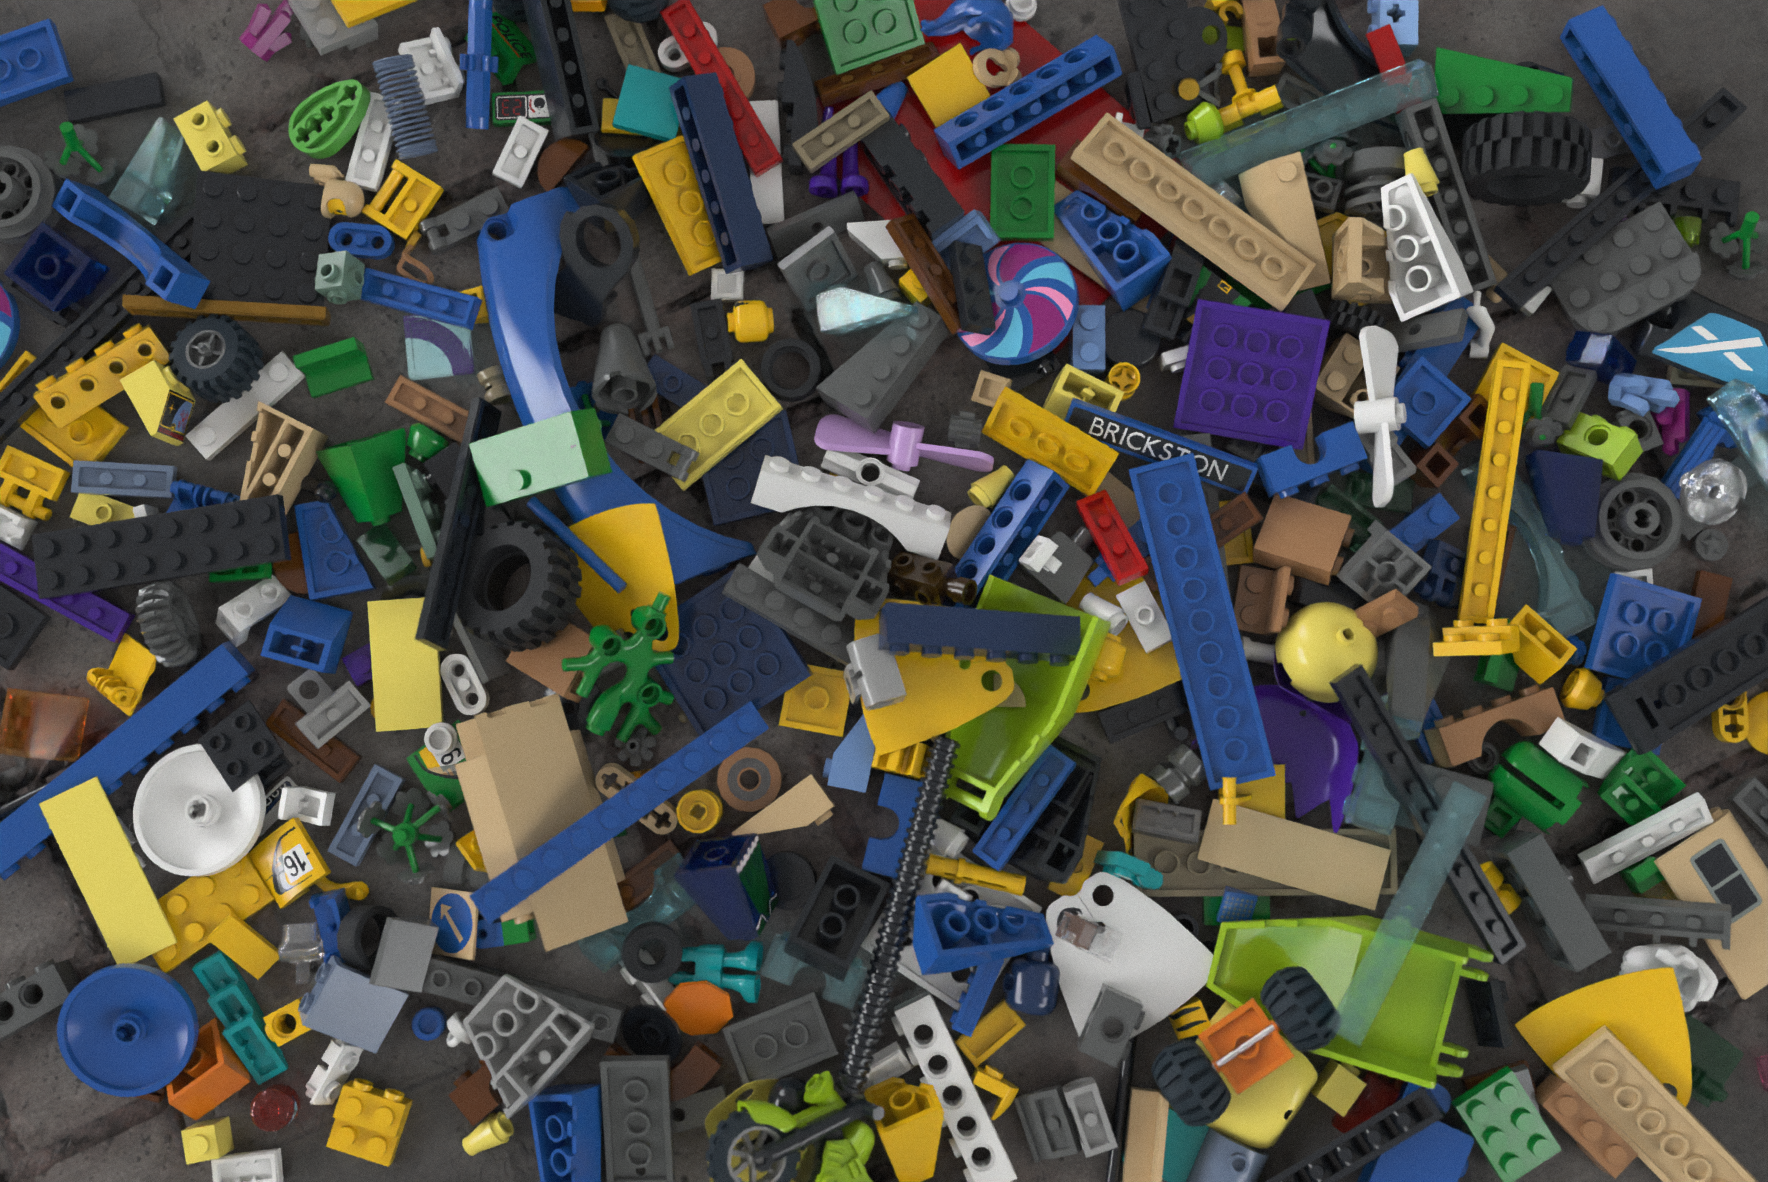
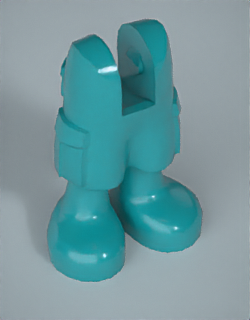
M753 940L744 950L731 953L727 952L723 944L707 943L699 947H682L681 961L695 962L694 972L675 971L668 978V982L679 985L684 982L707 980L721 989L735 990L748 1003H757L761 989L760 975L726 974L724 967L759 971L763 961V942Z

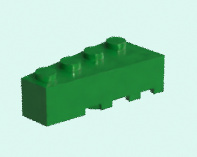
M1436 47L1433 98H1437L1442 115L1508 114L1516 111H1524V113L1544 111V113L1571 112L1574 83L1572 77Z

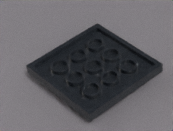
M198 170L190 265L211 281L201 299L324 307L325 297L315 290L319 254L328 253L329 246L328 236L331 218H325L321 213L324 186Z

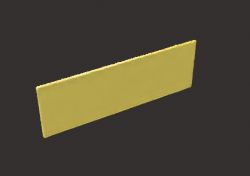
M98 777L92 778L40 803L39 806L49 824V829L52 830L116 963H135L177 943L178 941Z

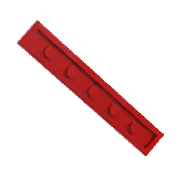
M678 0L660 11L695 74L717 73L719 83L724 91L726 106L733 121V129L738 145L755 176L759 177L782 163L781 155L690 0Z

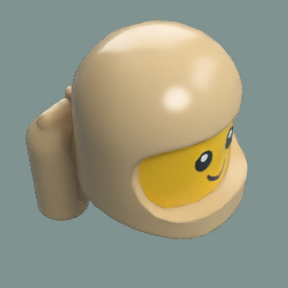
M310 164V177H314L315 184L324 186L321 201L322 215L325 218H333L335 215L358 216L365 203V196L361 187L354 182L345 181V175L334 165Z

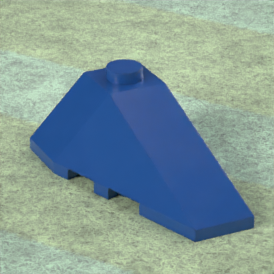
M948 892L918 895L915 900L912 945L922 975L953 972L1054 945L1047 922L1042 913L1010 906L1002 909L989 906L987 901L976 899L974 902L958 899L957 894Z

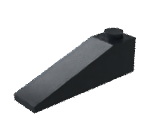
M619 158V162L602 166L600 161L595 162L563 177L564 183L580 208L605 202L625 210L631 219L634 220L653 203L632 158ZM592 216L588 220L589 223L605 234L617 231L614 225L604 217Z

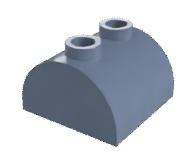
M1209 1127L1186 1182H1258L1269 1154L1259 1148L1238 1142Z

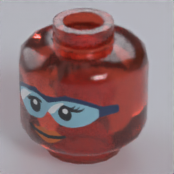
M273 1084L258 1092L253 1098L250 1105V1117L259 1129L267 1132L278 1131L292 1123L297 1117L300 1109V1098L292 1087L285 1084Z

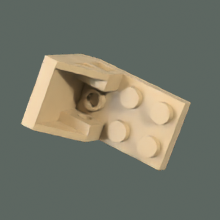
M1349 217L1332 235L1331 299L1347 300L1349 303L1393 304L1388 289L1390 271L1389 261H1386L1388 245L1387 237H1384L1385 230L1363 217Z

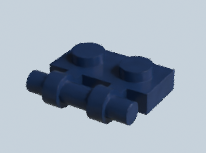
M1429 539L1423 559L1432 568L1427 572V581L1420 580L1413 589L1424 600L1429 602L1436 601L1438 606L1445 609H1458L1466 552L1441 540Z

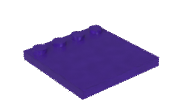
M1198 298L1173 428L1282 447L1292 445L1293 449L1303 450L1330 320Z

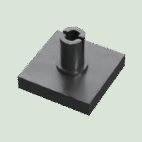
M830 226L826 227L809 241L799 243V248L795 246L790 255L777 263L800 304L807 312L858 276L837 234Z

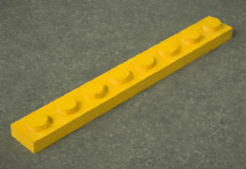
M1494 360L1457 620H1474V623L1487 624L1486 619H1494L1531 363Z

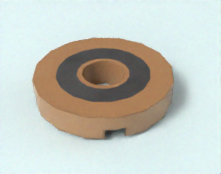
M744 747L737 750L723 760L718 770L717 785L720 795L729 806L739 811L754 812L766 808L776 799L781 789L782 773L778 763L770 753L760 748ZM753 770L758 774L759 782L755 788L747 789L742 785L741 775L744 771Z

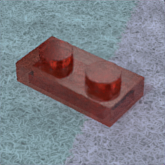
M1370 1070L1362 1080L1367 1085L1344 1117L1339 1113L1334 1115L1331 1119L1332 1126L1345 1134L1391 1106L1400 1095L1398 1088Z

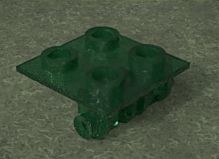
M1688 1014L1686 1016L1691 1051V1097L1708 1108L1712 1102L1718 1101L1722 1103L1726 1100L1728 1092L1725 1091L1724 1084L1745 1053Z

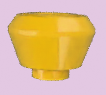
M1587 668L1575 669L1566 679L1560 692V700L1563 706L1581 710L1597 707L1604 695L1602 682Z

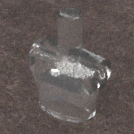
M317 922L283 924L282 941L278 949L279 960L282 963H296V984L310 983L309 962L323 960L325 955Z

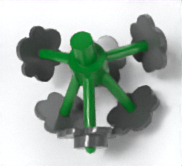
M415 788L409 789L407 793H397L396 801L392 805V811L395 814L402 815L403 823L394 826L382 821L386 812L382 809L381 802L374 801L370 807H366L361 812L357 824V831L362 833L364 838H369L372 833H378L381 828L390 831L383 834L382 842L378 844L376 853L379 857L385 858V862L389 866L395 865L396 862L401 865H406L410 862L411 866L397 874L398 880H402L403 883H409L410 885L425 882L429 874L436 871L431 862H424L418 865L414 853L415 842L417 840L425 841V847L431 850V856L437 858L440 855H448L449 849L456 838L455 833L451 831L450 822L454 821L449 813L453 809L450 799L445 798L442 794L436 796L430 791L427 792L434 805L428 811L427 808L430 805V800L422 797V792ZM439 811L450 821L443 820L439 824H432L429 829L430 834H421L419 832V827ZM413 818L418 819V820H417L416 822H414V823L411 822V820H413Z

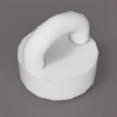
M455 1012L446 1022L450 1030L447 1036V1045L449 1047H455L460 1042L472 1043L463 1023V1020L468 1016L464 1012Z

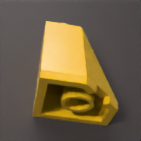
M891 1077L866 1088L864 1092L866 1100L882 1107L885 1111L884 1117L881 1120L874 1119V1122L899 1182H922L933 1177L944 1117V1110L933 1085L921 1083L920 1086L906 1084L904 1079Z

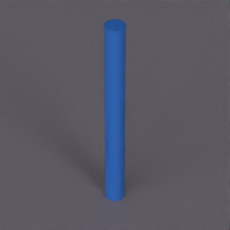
M532 497L527 502L526 506L617 593L622 592L626 588L627 583L538 498Z

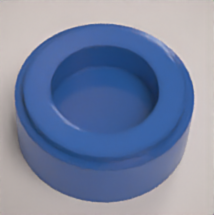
M426 1006L414 1015L412 1030L421 1040H434L444 1033L447 1027V1017L439 1007Z

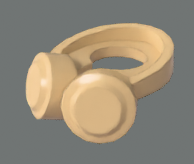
M1008 47L1003 51L988 48L977 54L974 58V74L982 84L988 87L1000 88L1004 86L1006 88L1022 78V74L1016 68L1019 65L1020 56L1013 48ZM987 59H992L996 65H1000L1005 71L998 72L996 76L991 75L986 68Z

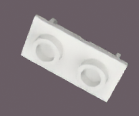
M640 948L639 957L641 961L650 965L656 964L648 951H643ZM623 960L619 962L622 967L620 973L630 986L635 984L642 995L639 998L642 1004L653 1005L666 1011L662 1005L664 1004V999L675 989L668 982V979L658 983L641 982L628 973Z
M336 1038L331 1039L328 1048L321 1058L329 1065L328 1069L323 1065H318L305 1086L307 1088L305 1094L312 1098L310 1101L311 1105H333L334 1101L340 1096L342 1087L351 1071L357 1066L363 1051L362 1048Z

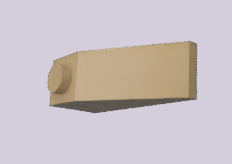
M812 773L733 831L732 835L734 838L808 826L813 821L819 826L833 815L830 809L835 804Z

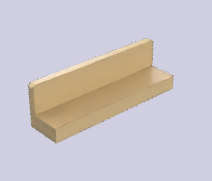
M1131 1087L1122 1182H1162L1169 1103L1161 1090Z

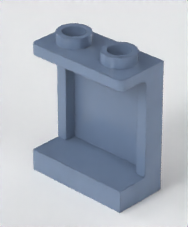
M332 955L328 963L324 962L319 967L315 976L316 984L311 993H305L300 1001L298 1011L300 1012L303 1026L376 1054L409 994L407 990L369 984L371 975L342 964L339 957Z

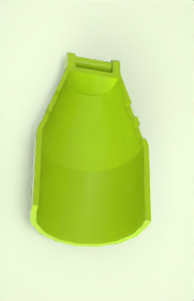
M989 575L976 609L1080 617L1081 647L1077 657L1068 666L1055 667L1050 665V661L1039 660L1036 664H1019L1018 659L1006 658V664L1013 671L1014 682L1017 683L1024 694L1026 707H994L971 721L946 732V738L956 740L961 744L960 749L956 748L955 753L958 754V757L953 759L955 768L950 770L952 779L947 781L950 786L944 792L947 795L946 799L951 798L978 811L980 817L992 821L997 816L1004 797L1074 717L1111 623ZM970 660L959 661V666L962 669H968L971 665ZM987 671L981 678L982 686L988 691H993V674H999L996 671ZM958 778L987 791L984 799L957 787Z

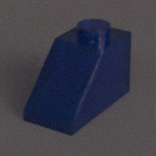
M1576 331L1572 342L1569 343L1566 349L1565 361L1570 366L1596 371L1597 381L1607 385L1611 383L1616 374L1622 372L1633 374L1637 363L1635 358L1611 334Z

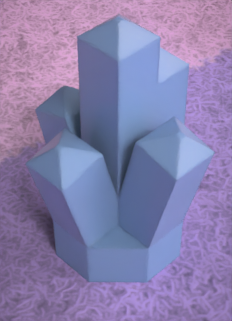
M1622 372L1614 375L1609 384L1608 400L1610 404L1625 408L1642 417L1648 411L1660 413L1666 406L1674 408L1680 401L1677 391L1673 390L1669 380Z

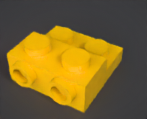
M1507 618L1486 619L1487 625L1474 626V620H1453L1452 627L1442 628L1443 641L1433 643V656L1502 655L1520 651L1519 624L1508 625Z
M355 1078L354 1081L350 1080L342 1087L333 1114L335 1121L326 1147L389 1167L393 1162L413 1100L405 1098V1094L396 1089L387 1088L384 1091L374 1088V1084L365 1079Z

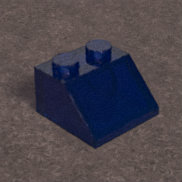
M41 222L5 270L4 274L49 309L58 312L91 294L110 267L63 231Z

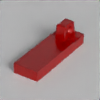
M1106 489L1076 501V508L1117 585H1123L1148 574L1149 567Z

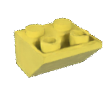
M1066 363L1056 377L1042 408L1064 420L1074 397L1116 412L1124 392Z

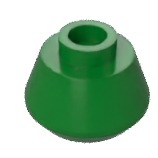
M421 423L411 425L406 443L411 447L408 453L422 463L449 446V442L427 426Z

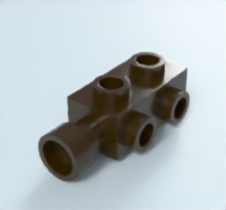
M900 551L891 562V569L887 573V583L890 584L889 591L892 595L899 599H903L906 595L915 597L922 605H930L932 602L942 605L950 597L955 603L968 606L973 603L977 595L976 581L964 577L958 578L953 564L923 557L918 554Z

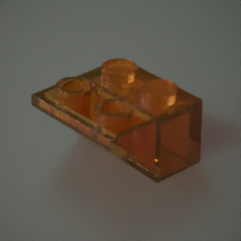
M7 688L0 726V754L76 762L80 756L90 698L32 689Z

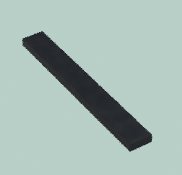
M481 397L472 398L415 636V640L437 651H445L448 648L483 496L469 443L497 435L502 414L501 410Z

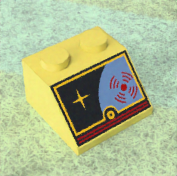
M153 360L120 379L149 434L172 445H181L185 438L195 399L190 389L176 378L170 366H165Z

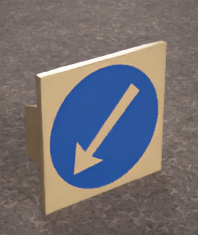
M431 887L429 918L439 927L432 954L475 960L478 908L469 897L473 892Z

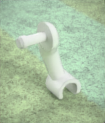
M1474 291V304L1466 309V312L1469 314L1468 316L1480 328L1479 338L1471 339L1469 342L1470 353L1468 358L1487 359L1489 343L1495 331V325L1487 308L1480 306L1481 291Z

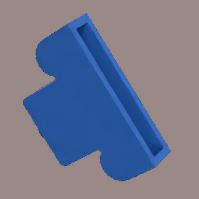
M1404 1081L1395 1103L1422 1086ZM1436 1083L1435 1089L1430 1090L1445 1113H1447L1451 1104L1450 1094L1443 1086ZM1438 1120L1365 1164L1357 1182H1458L1459 1177L1462 1178L1468 1169L1469 1161L1467 1158L1474 1144V1138L1462 1129L1443 1120Z

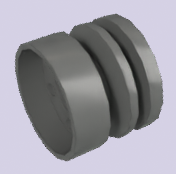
M1394 146L1365 148L1352 152V157L1344 160L1343 180L1345 184L1351 186L1344 192V198L1347 201L1344 204L1346 216L1363 217L1366 220H1383L1381 187L1405 176V159L1403 154L1410 150Z

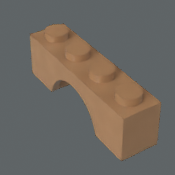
M1538 684L1518 690L1520 696L1511 699L1510 694L1490 700L1492 704L1490 707L1483 709L1482 705H1477L1462 710L1463 717L1454 719L1453 715L1433 721L1435 727L1424 730V734L1436 766L1438 768L1453 767L1482 756L1484 736L1488 729L1498 721L1510 725L1521 737L1547 732L1557 717L1565 720L1553 687L1539 689Z

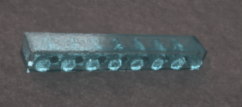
M1420 59L1414 60L1226 134L1219 139L1180 152L1175 157L1176 162L1206 185L1216 183L1266 161L1285 156L1438 96L1439 93L1432 65Z
M1454 781L1327 1027L1329 1031L1358 1047L1361 1045L1487 799L1486 796Z

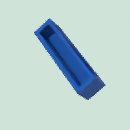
M1706 416L1660 480L1672 490L1677 499L1688 493L1691 481L1699 477L1703 464L1711 460L1715 453V447L1723 443L1727 436V429L1723 425Z
M1004 959L977 965L975 972H970L966 981L969 986L966 992H961L958 1003H960L958 1011L954 1010L949 1020L952 1023L951 1028L969 1037L972 1036L1004 963Z

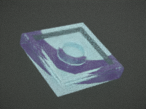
M417 315L403 316L410 380L475 373L471 330Z

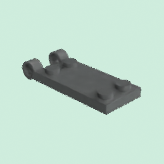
M669 1055L602 1056L600 1072L607 1182H676ZM643 1167H644L646 1171H645V1172H639V1171L637 1170V1168H643Z

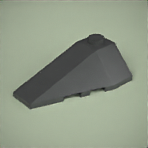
M1412 601L1418 606V617L1383 634L1388 709L1392 716L1423 722L1451 657L1433 656V643L1443 641L1442 626L1428 605Z

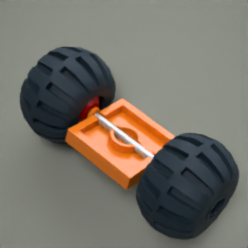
M1286 967L1276 971L1265 982L1260 998L1273 1017L1272 1020L1269 1021L1258 1003L1252 998L1198 1035L1213 1058L1211 1062L1200 1046L1190 1040L1170 1044L1157 1055L1151 1068L1152 1075L1168 1103L1185 1124L1192 1127L1204 1126L1218 1120L1226 1111L1231 1101V1093L1219 1075L1221 1071L1239 1095L1295 1057L1278 1032L1281 1030L1293 1047L1302 1052L1314 1051L1325 1047L1337 1035L1341 1027V1017L1325 991L1304 967Z

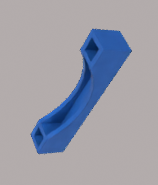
M66 178L52 207L70 222L98 237L128 258L142 272L146 279V285L165 301L196 309L211 281L98 189Z

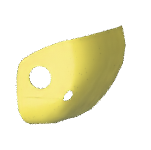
M1226 1000L1210 1020L1211 1025L1236 1010L1237 1007ZM1280 1035L1295 1057L1239 1095L1221 1071L1219 1075L1231 1093V1101L1220 1118L1206 1126L1251 1147L1266 1149L1273 1146L1299 1112L1318 1078L1314 1066L1299 1050L1295 1049L1288 1042V1039ZM1198 1038L1196 1043L1211 1062L1213 1060L1212 1056ZM1288 1110H1293L1291 1115L1286 1120L1284 1118L1285 1112Z

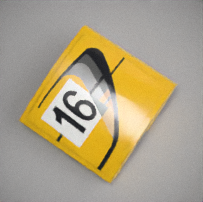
M292 818L284 823L248 854L280 909H284L310 891L309 887L331 873L299 818Z

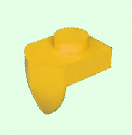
M986 1065L984 1069L978 1066L971 1076L972 1083L998 1096L990 1120H995L1009 1108L1019 1088L1004 1079V1073L997 1068Z

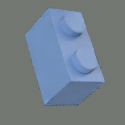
M1079 305L1077 317L1069 332V365L1095 377H1100L1105 371V305Z

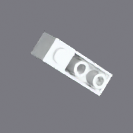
M1559 717L1556 718L1539 743L1561 763L1583 774L1601 779H1606L1617 763L1627 754L1626 751Z

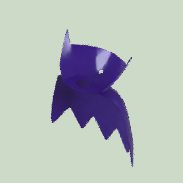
M1274 652V673L1278 685L1253 686L1273 764H1285V783H1292L1296 818L1302 817L1321 803L1330 800L1333 832L1337 833L1349 805L1358 762L1359 745L1350 725L1352 721L1340 700L1334 703L1316 700L1309 701L1305 695L1297 691L1290 684L1293 680L1285 671L1282 662L1278 664L1276 652ZM1387 692L1381 696L1382 700L1387 695ZM1306 710V716H1301L1299 711ZM1197 738L1191 744L1190 750L1199 747Z

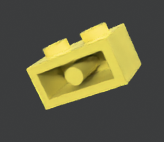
M205 101L173 118L201 171L232 174L248 165L243 156L246 149L237 135L232 136L228 128L232 125L231 121L222 108L216 109L209 101Z

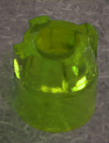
M1692 216L1675 218L1674 224L1689 248L1699 245L1702 219Z

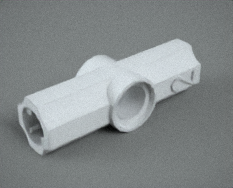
M827 450L821 464L822 469L838 476L847 477L854 483L864 486H876L884 492L896 496L905 495L913 499L920 480L884 465L876 458H868L857 452ZM871 466L878 469L880 475L877 480L868 482L862 478L861 473L866 467Z

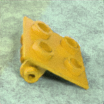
M124 633L109 669L100 667L90 669L87 673V682L91 686L96 687L98 692L109 699L125 714L132 716L136 706L142 699L145 685L155 670L157 660L155 655L150 653V650L128 633Z

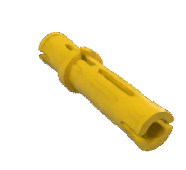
M929 853L930 858L926 862L927 869L925 874L951 879L953 883L959 885L961 882L970 883L1022 896L1024 892L1026 875L1009 873L1003 870L997 871L994 868L966 862V859L960 857L956 860Z

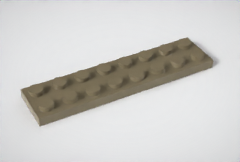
M1317 828L1391 850L1379 895H1398L1396 828H1340L1337 833L1333 832V828ZM1200 829L1196 845L1132 833V857L1151 864L1150 867L1158 870L1163 875L1164 884L1159 889H1144L1133 885V887L1147 897L1223 896L1225 886L1258 896L1319 895L1230 868H1221L1219 865L1197 859L1205 829Z

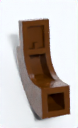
M699 1039L684 1059L670 1066L671 1102L686 1098L700 1090L714 1076L724 1061L722 1057ZM615 1041L603 1056L632 1054Z

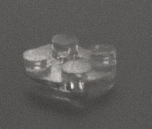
M1719 458L1700 463L1692 471L1684 473L1679 481L1682 510L1689 518L1708 525L1720 524L1730 519L1738 511L1735 506L1739 499H1745L1747 493V479L1744 472L1730 462ZM1714 486L1718 487V490L1714 491V497H1709L1710 490Z

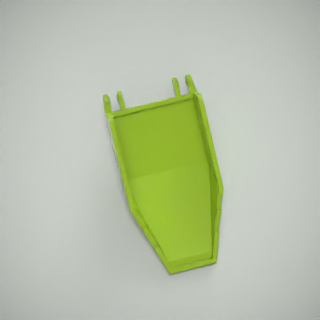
M1368 915L1223 921L1206 987L1237 1008L1254 998L1270 1021L1273 1017L1260 998L1265 982L1276 971L1286 967H1304L1325 991L1341 1017V1027L1332 1041L1325 1047L1308 1052L1426 1088L1435 1089L1437 1082L1436 1074L1460 1078L1464 1072L1463 1068L1456 1064L1438 1061L1440 1052L1459 1058H1467L1469 1053L1468 1049L1463 1046L1443 1042L1459 977L1461 975L1487 982L1489 976L1488 973L1481 969L1463 966V964H1467L1469 957L1482 962H1492L1494 955L1472 944ZM1282 1030L1278 1032L1280 1035L1287 1039Z

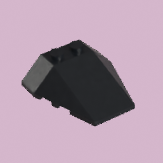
M1057 736L1051 745L1075 761L1077 765L1007 863L1037 880L1066 884L1083 856L1102 758ZM1027 772L1011 789V791L1004 797L999 812L1001 811L1005 803L1008 801L1010 796L1013 794L1015 789L1018 787L1020 782L1023 780ZM974 786L968 792L984 799L987 791ZM961 803L950 818L954 825L965 830L964 834L975 844L979 842L993 822V820L988 821L980 817L978 811Z

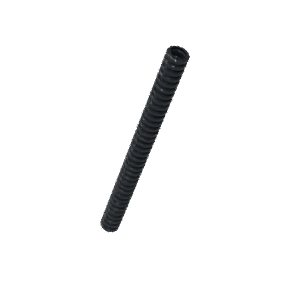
M936 735V737L932 736L931 738L934 744L933 747L930 746L928 749L931 754L925 760L928 762L927 767H923L925 776L920 778L922 787H918L917 791L920 794L914 800L917 805L912 807L911 810L914 816L909 818L911 826L906 828V832L909 834L908 837L903 839V842L906 844L900 850L903 855L897 861L900 863V866L895 868L897 877L892 879L894 887L889 889V893L892 895L886 900L889 906L884 908L883 912L886 916L881 919L883 927L878 929L880 938H876L877 948H874L872 951L875 956L869 961L872 965L866 972L869 978L864 979L866 988L861 990L863 998L859 999L858 1004L860 1008L856 1009L855 1012L858 1017L852 1023L855 1028L850 1030L852 1039H848L847 1045L849 1049L844 1051L846 1059H843L841 1062L844 1068L839 1070L838 1075L841 1078L836 1081V1086L848 1094L860 1095L865 1092L863 1084L867 1083L868 1077L866 1074L871 1071L869 1063L873 1062L872 1053H875L877 1049L874 1044L879 1042L877 1033L882 1031L880 1023L884 1022L885 1017L883 1013L887 1012L888 1009L885 1004L891 999L888 995L894 988L891 983L896 981L894 972L899 970L897 962H900L902 959L900 951H904L905 948L902 943L908 937L905 935V932L910 930L908 921L913 919L911 911L915 910L913 903L918 896L916 892L921 890L922 887L919 882L924 880L922 871L927 869L925 860H929L930 855L927 853L933 847L930 842L936 837L933 831L937 830L939 826L936 824V820L941 819L939 810L944 808L941 802L942 799L947 797L944 792L950 786L947 783L948 779H952L950 770L955 768L953 759L958 757V754L955 753L956 748L960 749L961 747L958 741Z

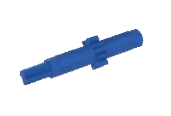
M469 0L467 54H460L459 68L460 70H467L466 128L489 130L491 72L498 73V57L491 56L493 0Z

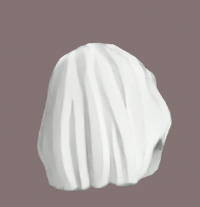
M1662 943L1633 946L1626 950L1622 957L1623 962L1620 966L1622 970L1619 972V975L1648 969L1673 967L1684 1012L1691 1011L1699 1001L1710 1000L1718 984L1716 975L1703 959L1698 958L1692 951L1682 945Z

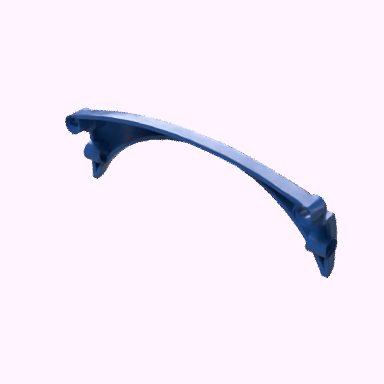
M567 187L555 188L511 204L507 213L488 218L477 238L480 271L489 324L501 368L523 426L566 412L579 410L562 368L554 320L555 282L562 254L559 236L560 225L566 211L576 212L580 209ZM488 233L496 234L500 240L493 239ZM609 455L612 473L554 489L574 524L592 515L617 507L645 503L655 504L667 546L674 585L703 575V577L710 576L726 569L732 563L757 554L752 543L725 537L707 530L666 508L629 478Z

